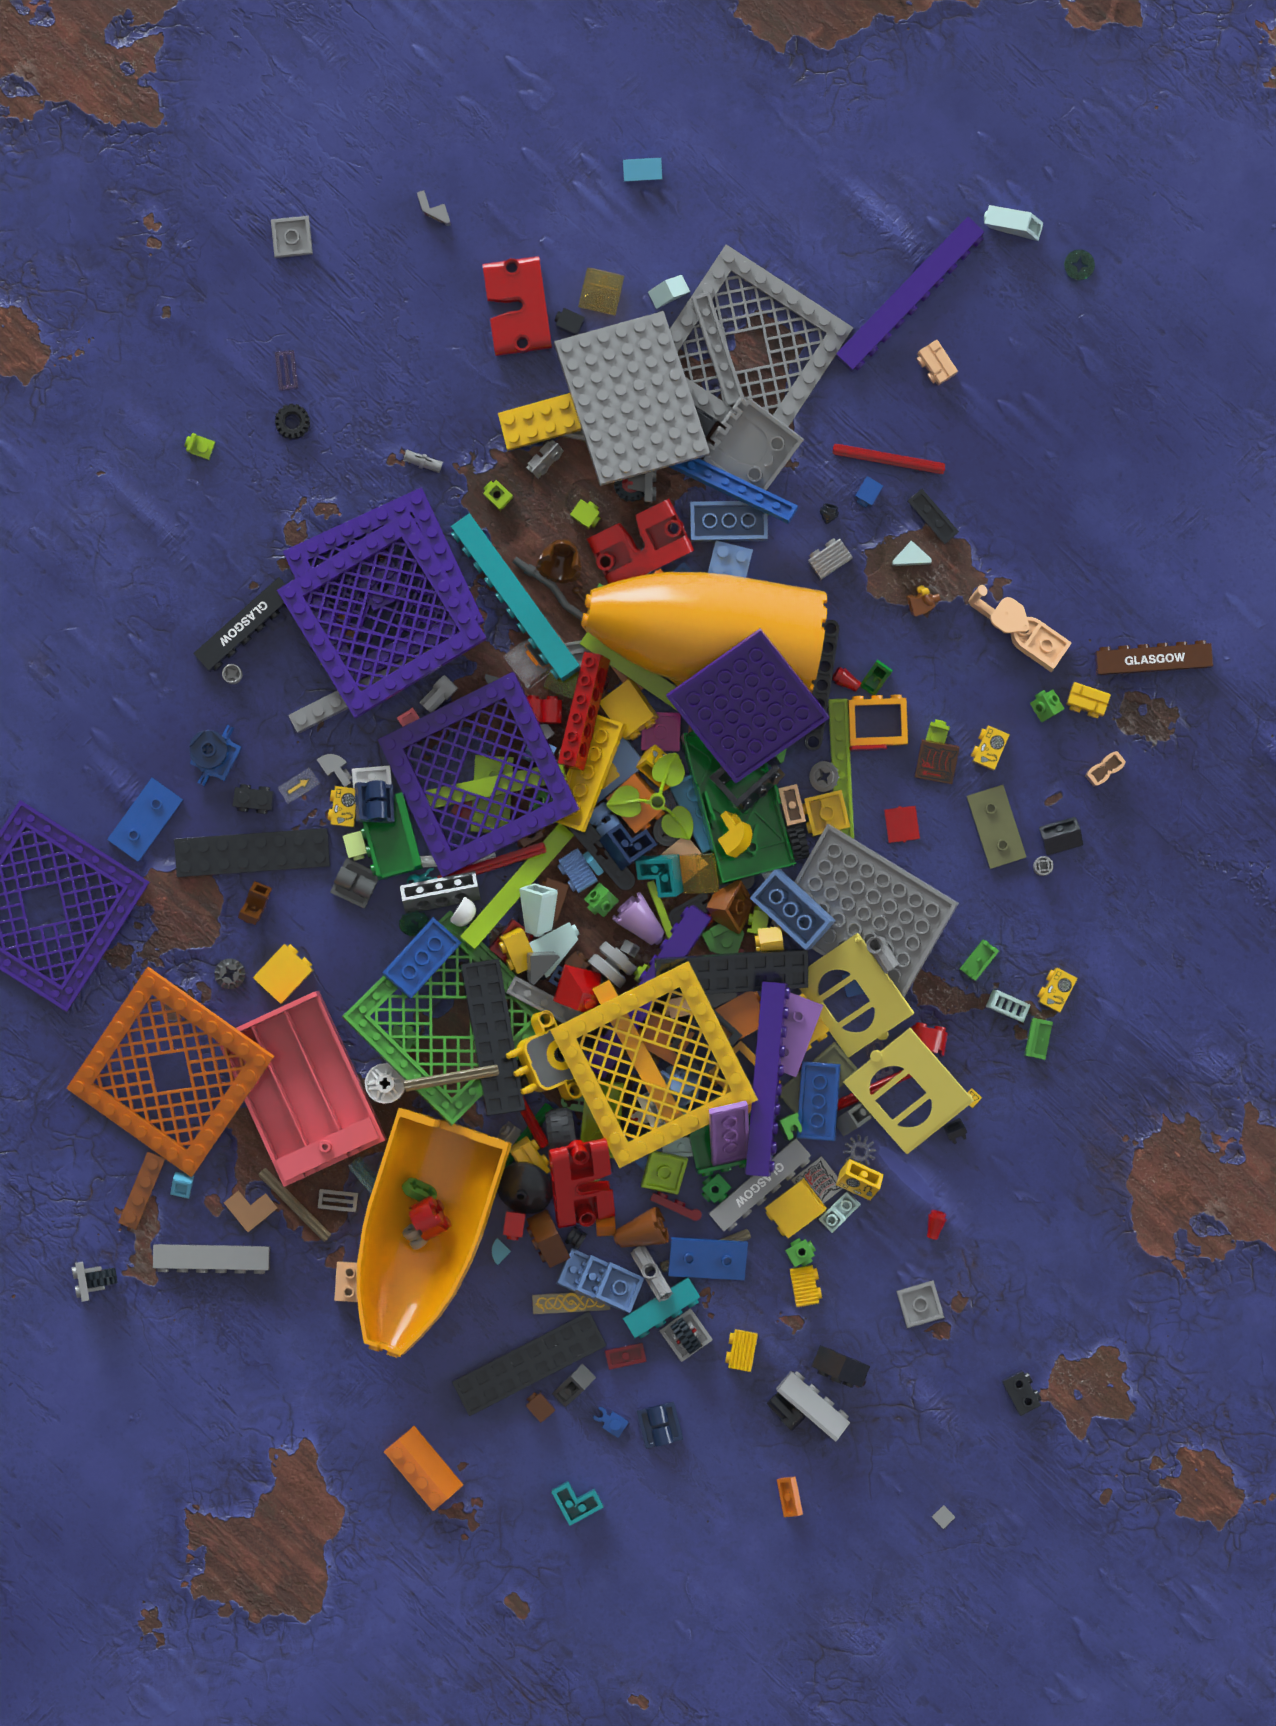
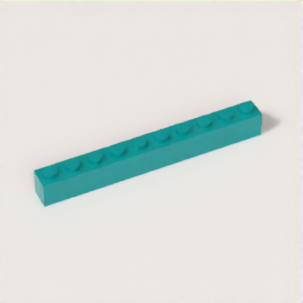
M467 514L453 524L451 528L454 532L451 535L457 543L461 541L465 546L462 550L468 558L472 556L475 560L473 565L479 573L483 571L486 576L484 580L490 588L494 587L496 589V597L501 603H506L508 606L506 611L511 618H517L519 621L517 626L523 634L527 632L530 636L528 641L534 649L538 647L541 652L539 654L540 658L545 664L549 663L552 669L550 672L555 679L560 678L564 682L580 670L579 663L471 514Z

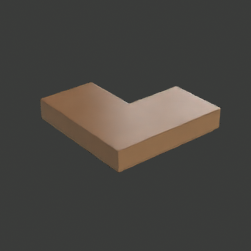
M239 1190L224 1202L247 1232L278 1208L266 1193L252 1205Z

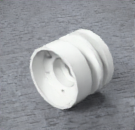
M388 1063L378 1064L367 1073L365 1088L369 1097L374 1101L383 1104L392 1103L400 1099L404 1094L403 1082L405 1080ZM384 1078H387V1081L391 1083L386 1089H383V1085H380V1081H384Z

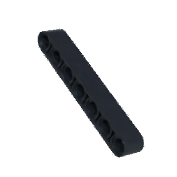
M827 620L822 626L825 630L823 644L830 643L833 646V651L826 653L822 649L820 663L827 662L830 665V670L823 672L819 668L817 678L813 681L814 689L812 694L817 700L820 699L824 702V710L826 712L839 635V625L835 620ZM828 624L834 625L836 628L835 633H827L825 626ZM825 681L827 689L824 691L819 690L816 686L817 682ZM825 722L821 724L820 728L813 729L805 735L804 745L807 750L817 751L821 747ZM811 737L818 739V746L810 747L808 739Z

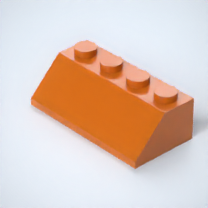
M415 1425L384 1450L387 1457L432 1511L436 1510L464 1485Z

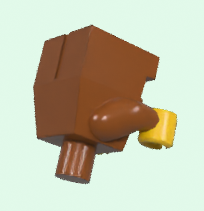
M924 585L916 588L917 596H906L910 612L913 616L927 613L935 607V602L941 601L939 594H930L929 589L925 588Z

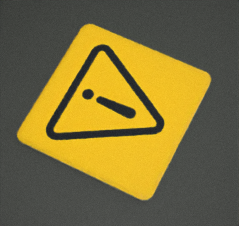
M971 1088L967 1093L973 1097L974 1102L969 1105L973 1108L982 1097Z

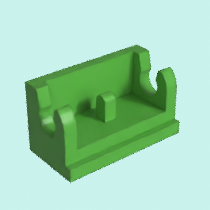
M982 940L959 970L973 981H976L999 950L990 945L986 940Z
M1037 1018L1031 1019L1024 1056L1046 1060L1053 1022Z
M792 1113L776 1121L779 1123V1129L784 1140L794 1138L791 1131L797 1133V1128L799 1132H802L798 1113Z

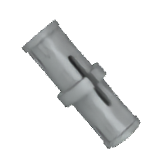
M408 449L403 461L419 466L420 469L426 468L440 473L443 464L442 461L427 457L426 454L421 455Z

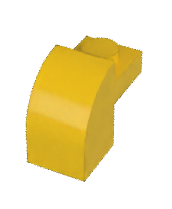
M725 811L720 816L729 831L720 837L718 841L727 855L736 858L749 847L752 840V829L749 824L742 822L736 813L733 814Z

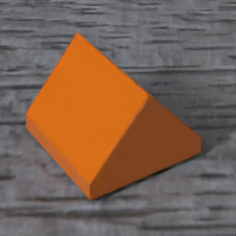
M615 1217L602 1220L596 1219L597 1237L616 1234Z

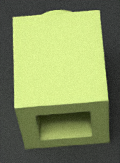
M358 831L344 835L343 840L348 858H353L354 861L364 859V855L367 852L362 832Z

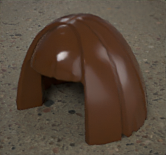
M567 539L556 540L549 544L537 560L536 569L539 571V574L544 578L547 577V579L553 582L558 581L559 583L577 580L581 574V562L576 546Z

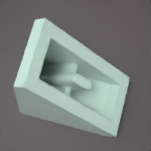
M682 275L667 279L648 291L656 309L690 293Z
M912 541L892 561V566L931 564V558Z

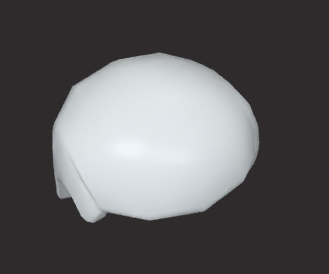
M464 897L450 921L459 927L468 925L476 915L474 903Z

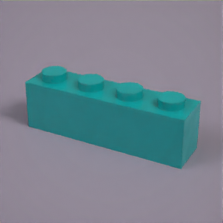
M689 1277L670 1288L673 1294L667 1300L659 1302L655 1297L623 1317L635 1338L638 1336L640 1339L650 1333L649 1329L654 1326L656 1328L661 1327L666 1323L665 1319L668 1317H677L683 1313L681 1309L687 1305L691 1308L699 1303L700 1295Z

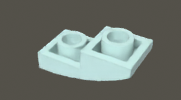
M847 1190L819 1220L833 1233L861 1204Z

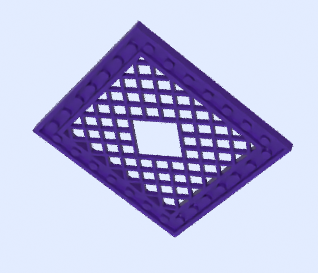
M409 511L277 589V592L355 719L487 640V637ZM403 539L405 543H400L397 541ZM395 545L405 547L403 557L393 555ZM391 546L390 553L381 552ZM408 548L415 559L406 558ZM375 555L373 563L364 562ZM379 555L388 557L386 566L376 564ZM392 558L401 560L399 569L390 568ZM405 561L415 563L412 572L403 570ZM359 565L357 573L348 572ZM362 565L372 567L370 576L360 574ZM417 565L420 566L425 575L416 573ZM375 568L385 570L383 579L373 577ZM388 571L398 573L396 582L386 580ZM401 574L411 576L409 585L399 583ZM342 575L340 583L332 582ZM346 575L355 577L353 586L344 584ZM414 577L424 579L422 588L412 586ZM359 578L369 580L366 589L357 587ZM427 580L435 591L425 589ZM372 581L382 583L379 592L370 590ZM385 584L395 586L393 595L383 593ZM326 585L324 593L316 592V590ZM329 585L339 587L337 596L327 594ZM342 587L352 590L350 599L340 597ZM398 587L408 589L406 598L396 596ZM411 589L421 591L419 601L409 599ZM355 591L365 592L363 602L353 600ZM424 592L434 594L432 604L422 602ZM368 594L405 601L395 637L359 629ZM309 595L308 602H306L304 597ZM313 595L322 596L320 606L311 604ZM437 595L443 603L444 607L435 605ZM326 597L336 600L333 609L324 607ZM339 600L349 602L346 612L337 610ZM408 602L418 604L415 614L405 612ZM352 603L362 605L360 615L350 613ZM421 605L431 607L429 617L419 615ZM310 607L319 609L317 618L313 614ZM434 608L444 610L442 620L432 618ZM323 610L332 612L330 622L320 620ZM447 612L451 616L454 623L445 621ZM336 613L345 615L343 625L333 623ZM404 615L414 617L412 627L402 625ZM349 616L359 618L356 628L346 626ZM418 618L427 620L425 630L415 628ZM431 621L441 623L438 633L428 631ZM320 623L329 625L327 635L321 627ZM444 624L454 626L451 636L441 634ZM332 626L342 628L340 638L330 636ZM401 628L411 630L409 640L399 638ZM345 629L355 631L353 641L343 639ZM414 631L424 633L422 643L412 641ZM358 632L368 634L366 644L356 642ZM427 634L437 636L435 646L425 644ZM371 635L381 637L379 647L369 645ZM440 637L447 638V640L439 644ZM385 638L394 640L392 650L382 648ZM329 639L339 641L336 650ZM398 641L408 643L405 653L395 651ZM342 642L352 644L349 654L339 652ZM411 644L421 646L418 656L409 654ZM355 645L365 647L362 657L353 655ZM424 647L431 648L429 651L422 654ZM368 648L378 650L376 660L366 658ZM381 651L391 653L389 663L379 661ZM394 654L404 656L402 666L392 664ZM339 655L348 657L346 666ZM407 657L415 658L406 664ZM351 658L361 660L359 670L349 668ZM365 661L374 663L372 673L362 670ZM378 664L388 666L386 675L376 674ZM391 667L399 668L394 672L390 673ZM349 671L358 673L356 682ZM361 674L371 676L369 686L359 684ZM374 677L382 678L373 684Z
M511 672L378 739L442 877H446L580 810L515 672ZM506 699L507 704L500 701ZM494 704L492 713L483 710ZM498 704L507 707L504 717L495 714ZM510 710L516 721L508 719ZM481 712L490 715L487 726L478 723ZM477 713L475 721L466 719L467 717ZM494 717L503 720L500 730L490 727ZM460 721L458 730L449 727ZM464 721L473 724L470 734L461 731ZM506 721L516 724L513 734L503 731ZM477 725L486 728L483 739L474 736ZM518 727L524 738L516 736ZM447 729L456 732L453 743L444 740ZM443 730L441 738L432 736L433 734ZM489 730L498 732L495 743L486 740ZM460 734L469 737L466 747L456 744ZM502 734L511 737L508 747L499 744ZM426 738L424 747L415 744ZM430 738L439 741L436 751L427 748ZM472 738L482 741L479 751L469 748ZM514 738L524 741L521 751L511 749ZM443 742L452 745L449 756L440 753ZM485 743L494 745L491 756L481 753ZM526 745L532 755L524 753ZM413 746L423 749L419 760L410 757ZM409 747L408 753L406 754L404 749ZM455 747L464 749L461 760L452 757ZM497 747L507 750L504 760L494 757ZM426 751L435 754L432 764L423 761ZM468 751L502 762L490 799L456 787ZM510 751L519 754L516 764L507 762ZM438 755L448 758L445 768L435 765ZM522 756L532 758L529 769L519 766ZM410 760L418 762L415 771ZM451 760L460 762L457 773L447 770ZM534 762H536L540 773L532 770ZM421 764L430 766L427 777L418 774ZM505 764L515 767L512 777L502 774ZM434 768L443 771L440 781L431 778ZM518 768L528 771L524 782L515 779ZM446 772L456 775L453 785L443 783ZM531 773L540 776L537 786L527 783ZM418 777L426 779L424 788H422ZM501 777L510 780L507 790L498 787ZM543 779L548 790L540 787ZM429 781L439 784L436 794L426 791ZM514 781L523 784L520 795L511 792ZM442 785L451 788L448 798L439 796ZM526 785L536 789L532 799L523 796ZM454 790L464 792L461 803L451 800ZM497 790L506 793L503 803L493 800ZM539 790L548 793L545 803L536 800ZM426 794L434 796L432 805H430ZM467 794L476 797L473 807L464 804ZM509 794L519 797L516 807L506 804ZM437 798L447 801L444 811L434 808ZM480 798L489 801L486 812L477 809ZM522 798L531 801L528 812L519 809ZM450 802L460 805L456 815L447 813ZM492 802L501 805L498 816L489 813ZM534 803L543 805L542 807L532 811ZM462 807L472 810L469 820L459 817ZM505 807L514 810L511 820L502 817ZM434 811L442 814L440 823L438 822ZM475 811L485 814L481 824L472 821ZM517 811L526 814L515 820ZM446 815L455 818L452 828L443 826ZM488 816L497 818L494 829L484 826ZM458 819L467 822L464 833L455 830ZM500 820L509 822L508 824L498 828ZM471 824L480 827L477 837L468 834ZM442 828L451 831L448 840ZM483 828L492 831L481 836ZM454 832L463 835L460 846L450 843ZM466 837L475 839L464 845ZM450 845L456 847L457 849L452 851Z
M20 800L0 830V882H2L4 893H0V896L5 895L7 906L0 907V910L8 909L10 919L0 921V924L11 922L13 931L2 934L0 925L2 947H0V970L68 1012L150 882ZM26 827L32 830V831L24 832V830L26 829ZM36 833L48 841L38 843ZM33 834L35 844L25 846L23 836ZM20 838L22 847L13 849ZM52 843L64 851L54 853ZM49 844L51 854L41 856L39 846ZM36 847L38 857L28 859L26 849ZM23 850L25 860L14 862L12 852ZM10 854L11 863L3 865ZM65 854L67 864L57 867L55 856ZM69 854L80 860V862L70 863ZM52 857L54 867L44 869L42 859ZM39 860L41 870L31 872L29 862ZM26 863L28 873L17 875L15 865ZM81 864L84 875L73 877L71 866ZM85 864L97 872L87 874ZM12 866L14 876L4 878L2 868ZM68 867L70 878L60 880L58 869ZM55 870L57 881L47 883L45 872ZM42 873L44 884L34 886L31 875ZM98 874L100 885L90 887L88 876ZM101 874L113 882L103 884ZM28 876L30 887L20 889L18 878ZM85 878L87 888L76 890L74 880ZM15 879L17 890L7 892L5 881ZM71 880L73 891L63 893L61 883ZM58 883L66 920L29 928L21 892ZM114 885L116 895L106 897L104 887ZM117 885H119V886L122 887V890H121L120 893L118 892V887H117ZM101 888L103 898L92 900L90 890ZM87 891L89 901L79 903L77 893ZM18 892L20 903L10 905L8 894ZM74 894L76 904L66 906L64 896ZM116 898L110 909H108L107 900ZM104 901L106 911L95 914L93 903ZM90 904L92 914L82 916L80 906ZM21 906L23 916L13 918L11 908ZM77 907L79 917L69 919L67 909ZM105 915L98 926L96 916ZM93 917L95 928L85 930L83 919ZM24 919L26 929L16 931L14 921ZM80 920L82 931L72 933L70 922ZM67 923L69 934L59 936L56 925ZM53 926L55 937L45 939L43 928ZM40 929L42 940L32 942L30 931ZM95 931L88 942L86 932ZM27 932L29 943L19 945L17 934ZM83 933L85 944L75 946L73 935ZM14 935L16 945L5 947L3 937ZM70 936L72 947L61 949L59 939ZM56 939L58 950L48 952L46 941ZM43 942L45 953L35 955L33 944ZM30 945L32 956L22 958L20 947ZM85 947L79 958H77L76 949ZM16 948L18 957L14 956L7 950ZM73 950L75 960L64 962L62 952ZM59 953L61 963L51 965L49 955ZM46 956L48 966L38 968L36 958ZM33 959L35 968L25 963L24 960ZM75 963L67 975L65 965ZM62 966L64 976L54 978L52 968ZM49 969L51 978L44 975L40 971ZM65 979L61 985L55 982L58 980Z

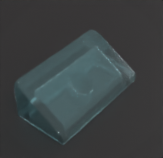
M358 1157L348 1165V1168L371 1194L377 1176L362 1158Z

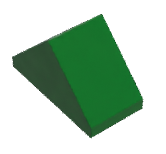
M877 660L861 682L860 687L871 695H876L893 670Z

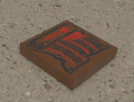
M922 739L915 778L952 784L960 746Z

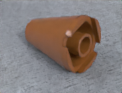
M652 1207L616 1229V1234L613 1235L616 1245L625 1248L668 1243V1228L664 1227L663 1222L665 1219L661 1210L658 1207Z

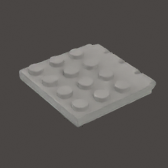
M740 397L733 406V409L738 413L735 414L730 410L721 423L727 428L724 429L718 426L710 437L715 444L707 441L710 455L705 456L703 460L767 490L804 439L752 399L748 398V400H745L743 397Z

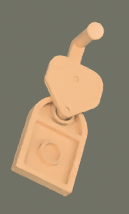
M980 585L969 598L970 606L989 618L993 626L1003 633H1011L1012 642L1017 649L1052 672L1071 645V642L1040 620L1027 617L1023 605L1010 597L1002 599L996 609L992 608L980 599L981 596L987 594V588L984 585Z

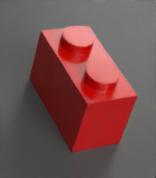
M506 1211L503 1235H507V1239L518 1240L519 1237H523L526 1213Z

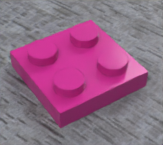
M656 712L659 716L655 720L656 724L649 729L645 728L642 730L641 750L646 751L656 744L663 751L679 752L681 714Z

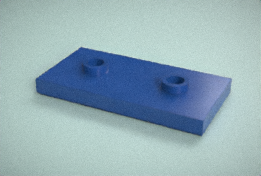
M151 778L107 840L139 862L180 806L183 799L154 778Z
M433 917L382 972V975L411 999L462 942Z
M802 1061L798 1119L802 1126V1132H799L797 1128L796 1138L824 1141L836 1140L841 1064Z
M671 1237L668 1276L745 1280L748 1242Z

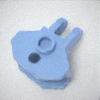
M671 1065L666 1068V1071H660L667 1085L674 1067ZM676 1069L673 1077L684 1080L686 1071ZM689 1071L686 1081L697 1084L699 1074ZM672 1079L669 1089L679 1093L682 1083ZM685 1084L682 1094L692 1097L695 1087ZM699 1088L695 1096L696 1099L698 1098ZM672 1094L675 1100L677 1101L678 1096ZM681 1097L678 1105L686 1106L691 1100Z

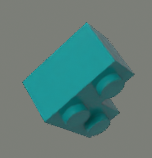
M679 854L643 856L635 861L638 880L656 879L658 898L676 897L684 892Z
M568 1480L551 1490L569 1526L604 1508L595 1488L577 1497Z

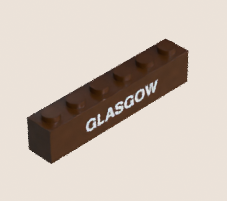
M1206 640L1195 641V644L1187 645V642L1184 641L1176 642V646H1168V643L1156 644L1157 647H1149V644L1137 645L1138 648L1130 649V645L1118 646V650H1111V647H1100L1099 651L1095 652L1096 675L1211 668L1213 666L1211 643H1206Z

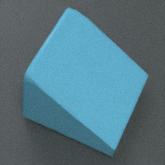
M175 1172L170 1195L189 1199L194 1176L190 1177L185 1173Z

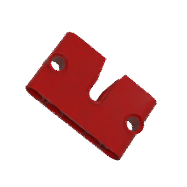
M539 256L521 259L510 258L506 261L482 264L487 300L501 303L520 302L523 305L518 311L506 312L490 319L495 356L514 353L524 354L528 351L552 348ZM508 265H516L517 270L514 273L508 272ZM519 340H526L528 345L525 348L518 347L517 343Z
M670 499L636 514L639 533L645 544L643 550L637 548L632 536L621 523L587 538L588 544L597 560V566L602 570L608 584L645 575L694 551L684 530V524L679 519ZM671 523L678 525L679 530L677 533H673L670 530ZM604 556L610 558V566L603 564L602 559Z
M606 1138L588 1142L574 1140L569 1146L548 1150L555 1217L558 1228L574 1226L576 1223L588 1227L594 1224L596 1219L602 1220L615 1217L613 1190L610 1189L609 1181H595L611 1174L609 1148Z

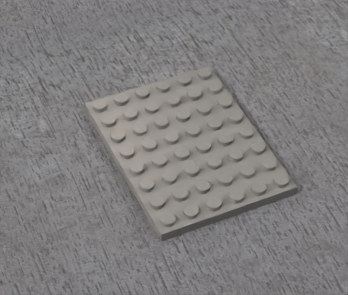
M664 311L554 341V346L600 486L710 455V450Z
M827 824L794 881L836 920L812 949L824 956L856 933L862 937L865 943L874 936L884 937L887 940L888 947L900 964L887 974L903 997L907 994L959 904L830 824ZM772 920L771 924L778 927V924ZM877 939L873 943L876 950H879L881 947V943Z

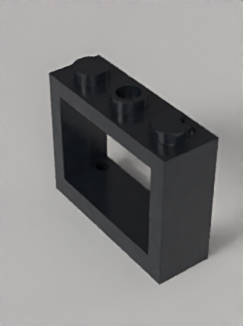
M770 759L766 763L771 769L738 799L725 786L732 778L722 766L710 776V779L743 814L749 808H752L755 802L764 797L774 785H777L785 774Z
M714 1010L720 1024L732 1034L728 1040L731 1046H733L742 1035ZM696 1019L691 1022L693 1026L698 1024ZM682 1026L684 1031L680 1034V1036L684 1037L687 1028L686 1026ZM672 1037L670 1047L679 1049L677 1046L682 1042V1039ZM681 1054L680 1057L689 1065L690 1058L687 1055ZM714 1055L709 1059L711 1061L717 1062ZM694 1061L692 1062L691 1068L701 1071L702 1068ZM707 1062L704 1073H708L715 1065Z

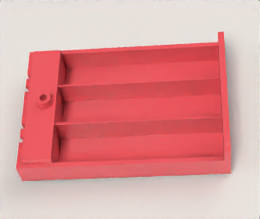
M320 991L312 992L236 1028L274 1055V1058L244 1101L284 1187L387 1140ZM220 1046L223 1055H225L223 1046ZM228 1049L229 1055H230V1054H235V1053H233L231 1050ZM239 1057L230 1058L232 1068L241 1066ZM241 1070L232 1071L234 1079Z

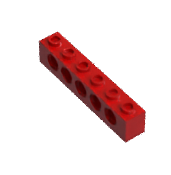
M584 652L558 760V764L569 769L580 771L585 769L610 664V659L601 654Z

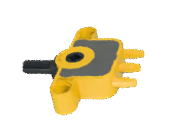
M547 1010L533 1014L531 1025L535 1034L521 1040L516 1049L506 1054L507 1059L518 1056L522 1067L514 1071L513 1075L518 1077L525 1074L530 1084L521 1089V1094L525 1095L533 1091L543 1092L557 1087L564 1100L570 1101L580 1098L582 1093L550 1031L558 1026L554 1015ZM541 1016H542V1017L544 1018V1020H545L544 1024H543V1023L541 1022V1020H540V1017H541ZM586 1036L583 1046L587 1048L594 1046L596 1039ZM570 1087L574 1090L573 1095L570 1093Z

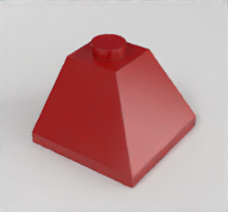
M564 964L553 1001L581 1012H587L597 1007L599 1001L592 989L601 984V973Z

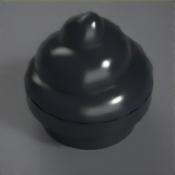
M825 503L820 508V514L825 524H829L838 517L837 506Z

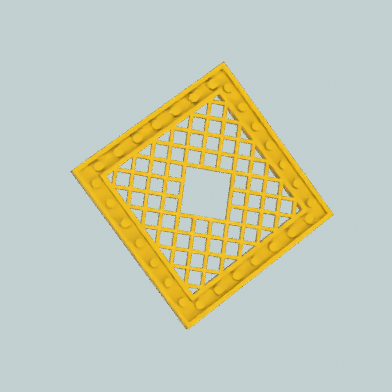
M689 961L550 1030L603 1137L606 1138L608 1147L619 1168L708 1125L709 1109L742 1101H746L749 1105L758 1100ZM680 987L682 993L675 991V989ZM669 993L666 1002L657 999ZM672 993L682 996L679 1006L669 1003ZM684 999H686L691 1010L682 1008ZM652 1001L649 1011L639 1008ZM655 1002L665 1005L662 1015L652 1012ZM668 1006L678 1009L675 1019L665 1016ZM634 1010L632 1019L623 1017V1015ZM638 1010L648 1013L645 1024L635 1021ZM680 1011L691 1014L688 1024L678 1021ZM650 1015L661 1018L658 1028L647 1025ZM693 1016L695 1017L699 1027L691 1025ZM617 1019L614 1028L605 1025V1024H607V1023H609V1022H611V1021ZM620 1019L630 1022L627 1032L617 1029ZM663 1019L674 1022L671 1032L660 1029ZM633 1023L643 1026L641 1036L630 1033ZM676 1023L687 1027L684 1037L673 1033ZM600 1027L597 1036L588 1033ZM603 1027L613 1030L610 1041L600 1038ZM646 1028L656 1031L653 1041L643 1038ZM689 1028L700 1031L697 1041L686 1038ZM616 1032L626 1035L623 1045L613 1042ZM659 1032L669 1035L666 1045L656 1042ZM702 1033H703V1035H704V1037H705V1039H706L708 1045L699 1042ZM583 1035L581 1043L579 1044L577 1038ZM586 1036L596 1039L593 1049L583 1046ZM629 1036L639 1039L636 1049L626 1046ZM672 1036L682 1039L680 1049L669 1046ZM599 1040L609 1044L606 1054L596 1051ZM642 1041L678 1052L667 1088L630 1076ZM685 1041L695 1044L692 1054L682 1051ZM612 1045L622 1048L619 1058L609 1055ZM698 1045L708 1048L705 1058L695 1055ZM582 1049L592 1052L589 1062ZM625 1049L635 1052L632 1062L622 1059ZM710 1051H712L717 1062L708 1060ZM594 1053L604 1056L602 1066L591 1063ZM681 1054L691 1057L688 1067L678 1064ZM607 1058L618 1061L615 1071L604 1068ZM694 1058L704 1061L701 1071L691 1068ZM620 1062L631 1065L628 1075L617 1072ZM707 1062L717 1066L714 1076L704 1073ZM591 1067L600 1069L598 1079ZM676 1067L687 1070L684 1080L673 1077ZM719 1068L721 1069L725 1079L717 1077ZM603 1071L613 1074L610 1084L600 1081ZM689 1071L700 1074L697 1084L686 1081ZM616 1075L626 1078L623 1088L613 1085ZM702 1075L713 1079L710 1089L699 1085ZM629 1079L639 1082L636 1092L626 1089ZM672 1079L682 1083L679 1093L669 1090ZM715 1080L726 1083L723 1093L712 1090ZM600 1084L609 1087L606 1096H605V1094H604V1092H603V1090H602ZM642 1084L652 1087L649 1097L639 1094ZM685 1084L695 1087L692 1097L682 1094ZM729 1085L731 1091L726 1093L727 1087ZM612 1088L622 1091L619 1101L609 1098ZM655 1088L665 1091L662 1101L652 1098ZM698 1088L708 1091L706 1101L695 1098ZM625 1092L635 1095L632 1105L622 1102ZM668 1093L678 1096L675 1106L665 1103ZM711 1093L720 1095V1097L708 1102ZM637 1097L648 1100L645 1110L635 1107ZM681 1097L691 1100L688 1110L678 1107ZM608 1101L618 1104L615 1114ZM651 1101L661 1104L658 1114L648 1111ZM694 1101L704 1104L691 1111ZM620 1105L631 1108L628 1118L617 1115ZM663 1106L674 1109L671 1119L661 1116ZM633 1109L644 1113L641 1123L630 1119ZM676 1110L686 1113L674 1119ZM646 1114L657 1117L654 1127L643 1124ZM617 1118L626 1121L624 1130H622ZM659 1118L669 1121L657 1127ZM629 1122L639 1126L636 1136L626 1132ZM642 1127L651 1130V1131H649V1132H647V1133H645V1134L639 1136ZM626 1136L634 1139L628 1142Z

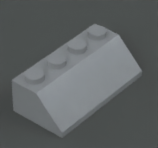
M790 1371L777 1386V1391L836 1442L850 1424L847 1420L849 1416L843 1410L837 1411L833 1408L834 1403L828 1397L823 1399L818 1395L820 1391L813 1384L808 1386L804 1382L806 1378L798 1371L795 1374Z

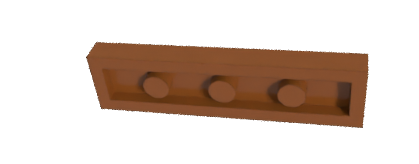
M149 1151L147 1152L118 1223L137 1230L166 1160L165 1158Z

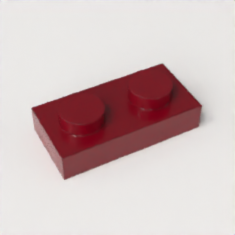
M643 1342L605 1350L609 1370L647 1362Z

